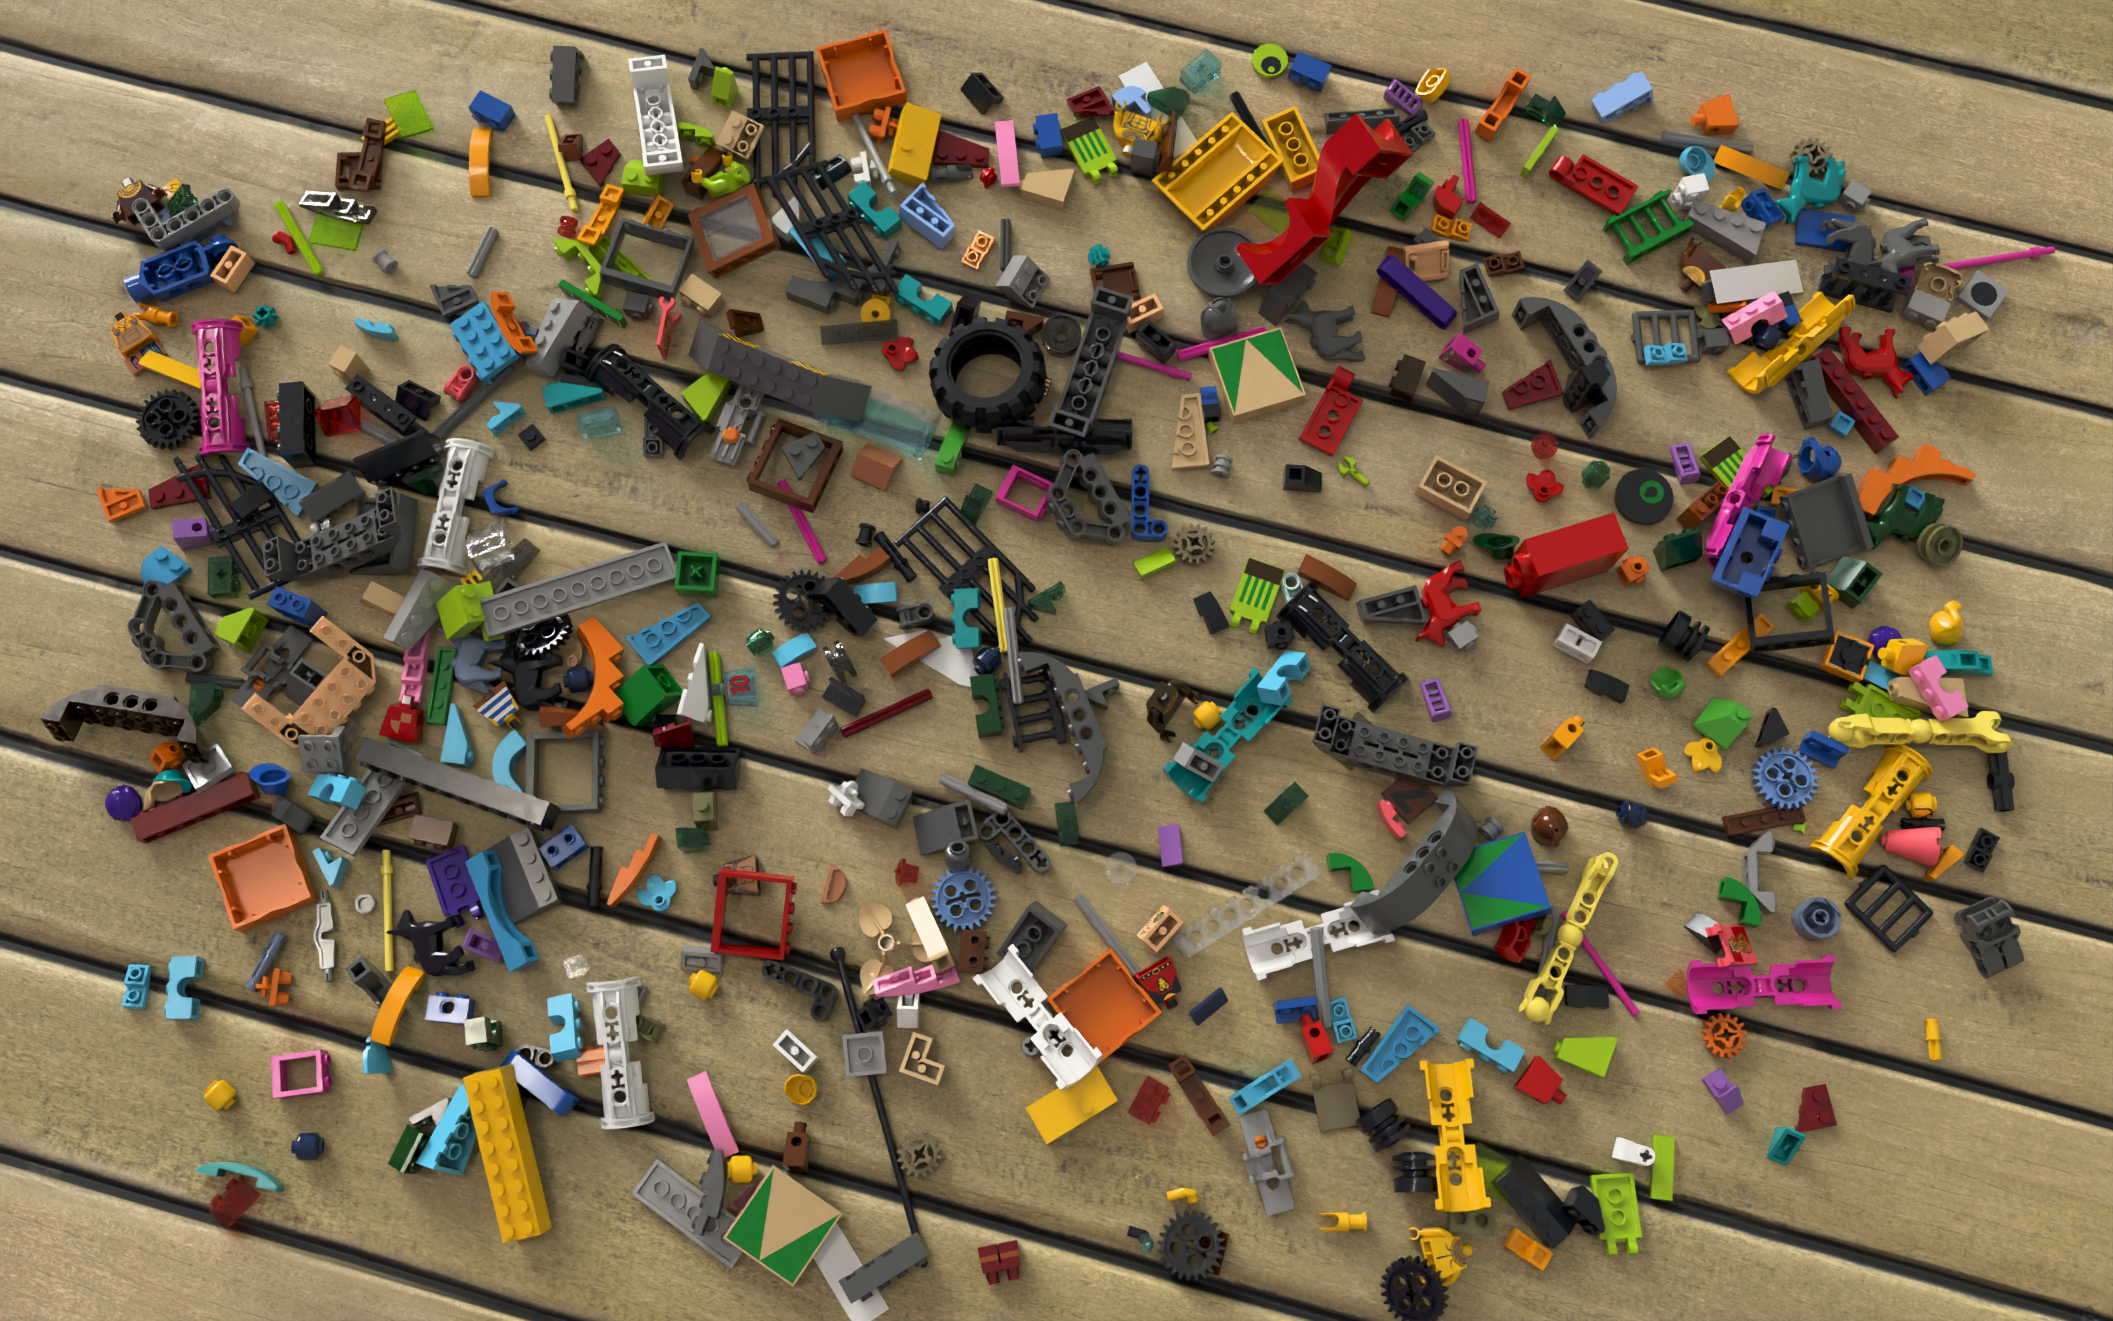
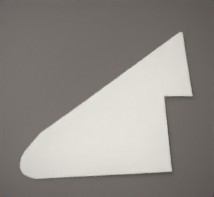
M927 630L884 638V640L899 647ZM952 636L937 639L941 647L926 656L921 662L954 682L971 687L970 677L979 676L974 670L972 649H957L956 645H953Z

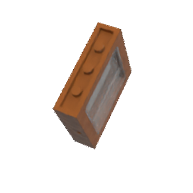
M754 183L746 184L741 189L730 192L719 200H713L702 208H696L692 213L688 214L707 271L714 278H718L781 248L761 190Z

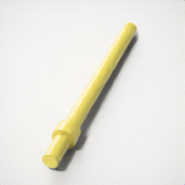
M546 114V124L565 187V198L569 202L571 212H577L579 209L576 202V192L572 188L563 153L558 150L559 139L551 114Z
M382 850L383 866H381V875H383L385 972L394 971L393 935L386 932L393 930L391 883L393 866H391V850Z

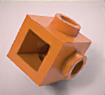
M1640 555L1635 558L1633 556L1626 558L1622 561L1623 564L1615 571L1625 587L1633 583L1636 585L1642 583L1647 579L1645 576L1650 572L1649 564Z
M175 740L169 743L163 742L155 747L149 760L157 771L161 773L165 770H178L181 768L186 755Z

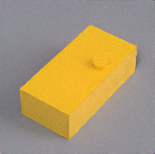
M908 102L905 104L900 114L887 169L888 174L894 180L917 188L922 182H926L942 114Z
M1291 107L1262 120V131L1270 148L1284 161L1280 169L1291 192L1313 183L1320 155L1297 107Z
M1096 1066L1075 1085L1065 1090L1057 1088L1025 1109L1046 1145L1115 1104L1118 1100L1100 1069Z

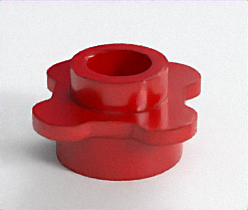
M986 168L980 174V181L984 183V188L986 189L997 180L998 176L995 174V168Z

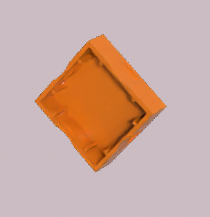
M886 29L862 35L853 40L839 41L816 48L837 122L850 119L855 113L861 116L874 112L875 108L883 110L886 106L894 107L907 103L906 90L900 71L894 61L893 49Z
M282 824L258 834L249 841L234 844L208 855L216 881L223 892L224 905L233 930L243 933L319 901L295 830L287 824Z
M1111 948L1089 964L1076 978L1068 981L1046 999L1055 1013L1058 1015L1061 1012L1072 1027L1080 1032L1092 1049L1096 1047L1103 1054L1099 1064L1162 1014L1145 990L1134 981L1129 970Z

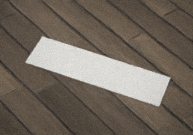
M1147 62L1119 75L1125 87L1136 86L1146 92V101L1152 107L1151 120L1157 121L1158 116L1163 114L1161 121L1164 123L1171 112L1175 110L1177 131L1174 157L1184 153L1197 142Z
M1796 260L1710 271L1717 304L1762 298L1772 291L1777 295L1787 291L1790 294L1803 292Z
M836 1223L813 1259L850 1320L872 1321L889 1308L877 1288L872 1291L873 1296L864 1302L859 1299L852 1304L850 1303L838 1281L852 1274L863 1265Z

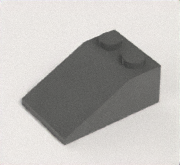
M1433 368L1426 386L1457 411L1464 413L1466 416H1478L1486 401L1490 381Z
M861 769L855 782L858 784L857 797L865 805L863 809L856 810L897 830L915 795L914 791L893 780Z
M1034 901L1026 908L997 954L1004 958L1008 952V947L1014 944L1019 950L1018 957L1029 971L1033 973L1057 942L1068 924L1039 902Z

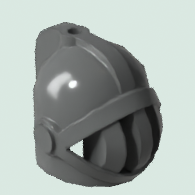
M1219 297L1211 301L1202 310L1200 315L1201 330L1207 339H1219L1233 331H1238L1234 302L1232 300Z

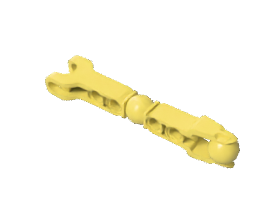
M1981 711L1975 718H1948L1940 722L1937 718L1928 719V721L1922 719L1911 721L1910 719L1905 720L1903 718L1870 717L1869 714H1857L1837 718L1828 727L1829 738L1846 746L1865 748L1873 744L1900 745L1910 744L1911 742L1917 744L1928 742V744L1934 743L1936 745H1972L1987 753H2003L2012 746V741L2008 734L1995 731L2002 719L1999 713L1993 711Z
M1610 852L1592 857L1587 862L1580 886L1567 913L1566 921L1558 929V941L1554 943L1556 946L1551 949L1539 976L1530 980L1523 996L1524 999L1519 1006V1012L1524 1011L1526 1017L1533 1022L1544 1021L1545 1026H1547L1551 1022L1553 1012L1556 1011L1564 995V990L1561 988L1562 982L1573 959L1574 951H1576V947L1583 940L1582 931L1586 929L1584 926L1589 923L1597 903L1618 865L1617 857ZM1604 858H1609V859H1610V861H1611V866H1610L1609 868H1608V863H1607V861H1606ZM1584 895L1589 897L1590 902L1588 905L1583 901ZM1576 913L1581 915L1580 923L1575 920ZM1560 949L1565 952L1564 959L1559 957L1558 952ZM1552 967H1554L1557 971V976L1555 978L1552 977L1550 974V969ZM1539 984L1552 992L1549 1003L1543 997L1534 996Z

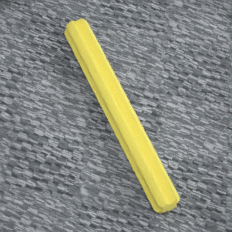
M998 558L988 559L999 648L1000 652L1005 653L1008 651Z

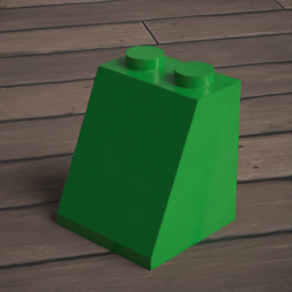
M643 665L615 694L624 703L622 711L627 716L628 722L633 726H642L679 701L683 690L664 665Z

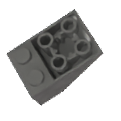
M970 800L949 804L913 817L921 856L945 851L947 845L954 841H963L968 845L980 842Z

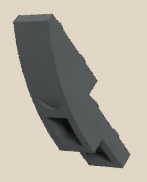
M717 1148L715 1152L711 1151L707 1164L710 1165L707 1172H703L699 1182L702 1185L700 1189L707 1191L708 1194L707 1196L703 1195L699 1205L702 1208L700 1215L695 1216L691 1227L694 1229L693 1234L698 1236H704L711 1217L719 1219L724 1204L727 1184L726 1163L723 1150Z

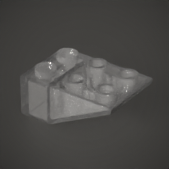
M505 517L468 531L467 553L470 562L478 573L515 559Z

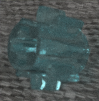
M1486 504L1476 508L1474 515H1472L1475 519L1473 523L1483 530L1492 527L1497 520V517L1494 515L1496 511L1492 507L1489 508Z

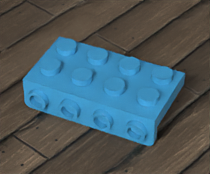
M484 301L450 324L453 329V337L462 344L460 346L461 350L470 357L468 361L474 369L478 370L476 375L482 382L486 381L489 385L493 384L494 382L491 379L493 376L520 358L516 350L504 338L494 314Z

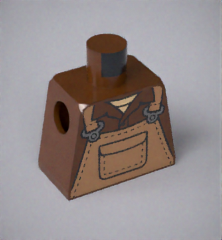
M750 855L727 862L723 867L726 869L759 872L758 857ZM718 874L713 875L714 887L717 886ZM729 877L728 894L760 896V880Z
M795 1122L794 1131L787 1132L782 1164L786 1172H808L811 1138L806 1133L807 1123Z

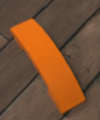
M492 291L491 302L494 315L506 341L521 354H537L539 351L532 337L524 335L513 313L516 306L509 292Z

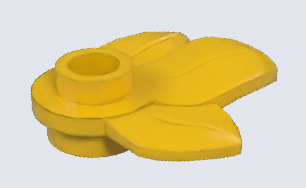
M1707 737L1702 738L1699 742H1690L1684 748L1683 754L1692 757L1691 764L1694 772H1699L1709 767L1712 772L1717 773L1722 765V758L1717 752L1718 745ZM1706 743L1711 745V750L1706 748Z

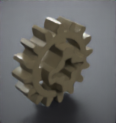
M1809 138L1807 141L1803 139L1794 147L1791 153L1793 156L1791 162L1799 156H1809V174L1815 178L1817 174L1822 176L1824 172H1827L1825 158H1831L1833 153L1828 152L1831 147H1825V141L1819 143L1818 138L1815 142L1812 141V138Z
M1191 523L1188 529L1183 526L1182 532L1177 531V537L1173 541L1176 543L1173 546V550H1178L1176 557L1182 556V563L1188 560V565L1195 562L1196 566H1198L1200 560L1206 563V557H1212L1211 552L1215 550L1213 546L1215 539H1210L1213 533H1206L1207 527L1200 529V524H1198L1195 528ZM1203 539L1206 540L1207 547H1205L1206 545L1203 544ZM1181 542L1186 546L1185 551L1182 548Z
M922 1131L919 1136L913 1132L911 1139L908 1136L904 1137L906 1143H899L902 1150L896 1151L897 1154L901 1155L897 1162L903 1163L900 1168L901 1170L908 1169L906 1175L913 1172L914 1178H917L919 1173H921L924 1178L926 1177V1171L932 1174V1167H939L936 1160L942 1158V1156L937 1155L941 1147H935L938 1141L934 1140L932 1142L930 1140L931 1134L924 1137V1132ZM914 1141H922L919 1146L914 1147L910 1145ZM924 1146L922 1150L924 1159L920 1158L914 1164L916 1157L914 1151L918 1152ZM928 1146L932 1149L933 1158L928 1155ZM905 1152L910 1154V1164L906 1161ZM925 1163L928 1165L926 1168L916 1169L918 1164Z

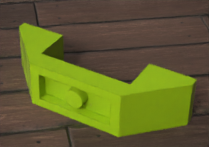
M562 238L553 239L556 245L554 250L559 257L563 256L568 262L575 256H578L582 263L587 262L589 265L587 269L592 276L584 281L587 286L585 291L595 299L602 301L605 284L601 283L599 272L601 266L584 243Z

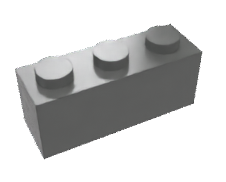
M351 470L299 500V504L312 522H321L329 517L328 513L331 511L338 512L343 509L346 502L350 500L354 502L360 499L364 489Z

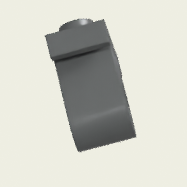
M285 796L282 800L278 798L271 807L273 810L272 816L301 834L305 833L315 819L313 815Z

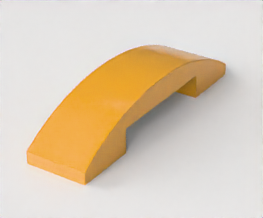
M492 128L473 129L469 151L471 197H490L491 179L489 177V163L493 137Z
M1723 145L1720 146L1714 158V162L1718 165L1780 190L1783 189L1790 175L1788 171Z
M606 184L599 197L600 204L589 224L583 226L577 237L578 242L596 246L604 238L619 210L624 195L623 188Z
M407 966L397 977L378 1012L370 1037L372 1042L390 1047L399 1029L397 1024L414 990L418 991L426 975L422 970Z

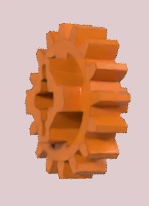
M1718 1013L1716 1018L1714 1016L1708 1017L1710 1022L1706 1021L1703 1023L1706 1029L1700 1030L1701 1033L1705 1034V1037L1700 1038L1701 1041H1706L1707 1043L1704 1045V1048H1711L1710 1054L1717 1053L1718 1058H1723L1724 1055L1726 1058H1731L1732 1054L1734 1056L1739 1055L1738 1050H1744V1046L1741 1043L1747 1042V1039L1743 1038L1747 1031L1741 1030L1744 1024H1737V1017L1730 1019L1729 1013L1724 1016ZM1715 1026V1030L1711 1034L1712 1028ZM1721 1034H1730L1727 1038L1717 1037Z

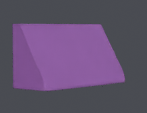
M1179 824L1158 827L1162 867L1182 866Z

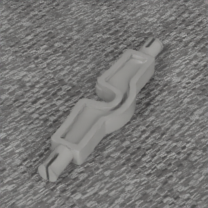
M328 890L319 891L320 904L316 905L317 925L313 932L315 946L319 949V968L324 970V982L333 981L332 969L336 968L337 948L336 940L324 939L325 933L336 929L333 904L329 902Z

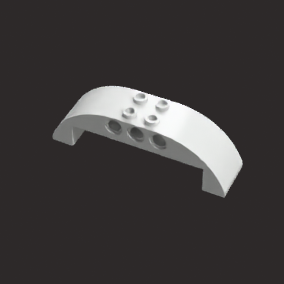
M665 55L628 59L646 176L684 171Z

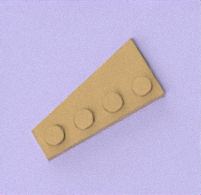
M1201 394L1181 395L1171 471L1209 467Z

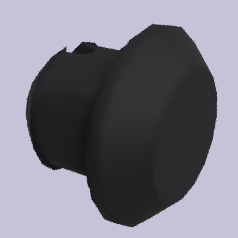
M919 497L916 500L917 514L929 511L930 502L921 500Z

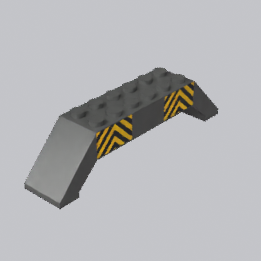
M699 319L689 356L709 372L808 411L861 422L872 389V385L859 380L827 373L727 334L718 325Z

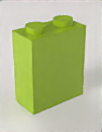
M474 584L456 585L436 602L446 639L465 637L485 621Z

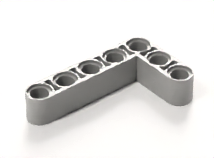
M228 188L215 192L165 222L162 221L157 211L146 199H136L132 204V209L148 236L161 250L171 249L237 211L240 207L239 199Z

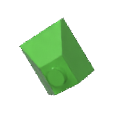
M1712 698L1692 727L1725 751L1746 727L1754 714L1738 702Z

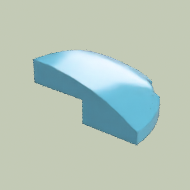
M370 1035L366 1043L371 1042V1045L366 1046L363 1052L364 1074L393 1073L391 1059L385 1045L372 1042Z

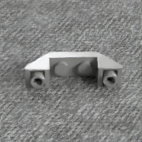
M1772 832L1762 834L1742 853L1743 885L1753 894L1760 911L1764 915L1775 913L1777 898H1775L1774 892L1758 891L1760 888V878L1757 876V869L1759 868L1760 861L1757 855H1767L1773 852L1775 840L1772 838Z

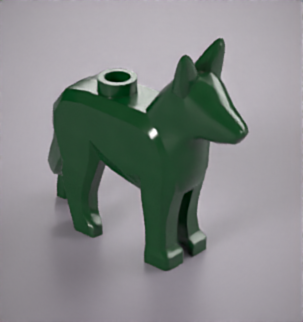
M1893 483L1892 496L1882 510L1876 523L1866 521L1874 545L1872 549L1874 550L1882 540L1888 538L1893 533L1899 534V538L1906 541H1911L1912 538L1918 539L1925 527L1936 523L1943 512L1942 506L1945 499L1925 492L1924 506L1914 515L1904 508L1910 487Z

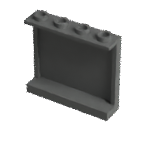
M1852 473L1840 474L1779 497L1780 509L1786 518L1785 523L1790 524L1788 530L1792 537L1791 544L1796 550L1797 563L1801 570H1813V567L1860 549L1874 547Z

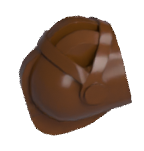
M1551 806L1542 807L1532 818V837L1540 845L1556 848L1560 840L1567 833L1568 822L1563 813L1557 808Z

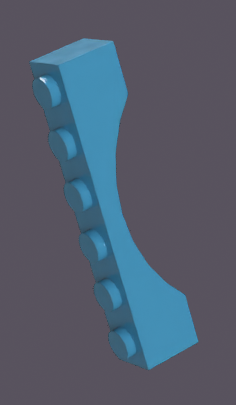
M496 850L481 851L465 862L509 972L524 970L539 961V955L533 941L525 937L515 927L506 912L501 891L503 867Z

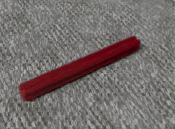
M925 689L841 727V732L847 738L933 698L932 693L929 689Z

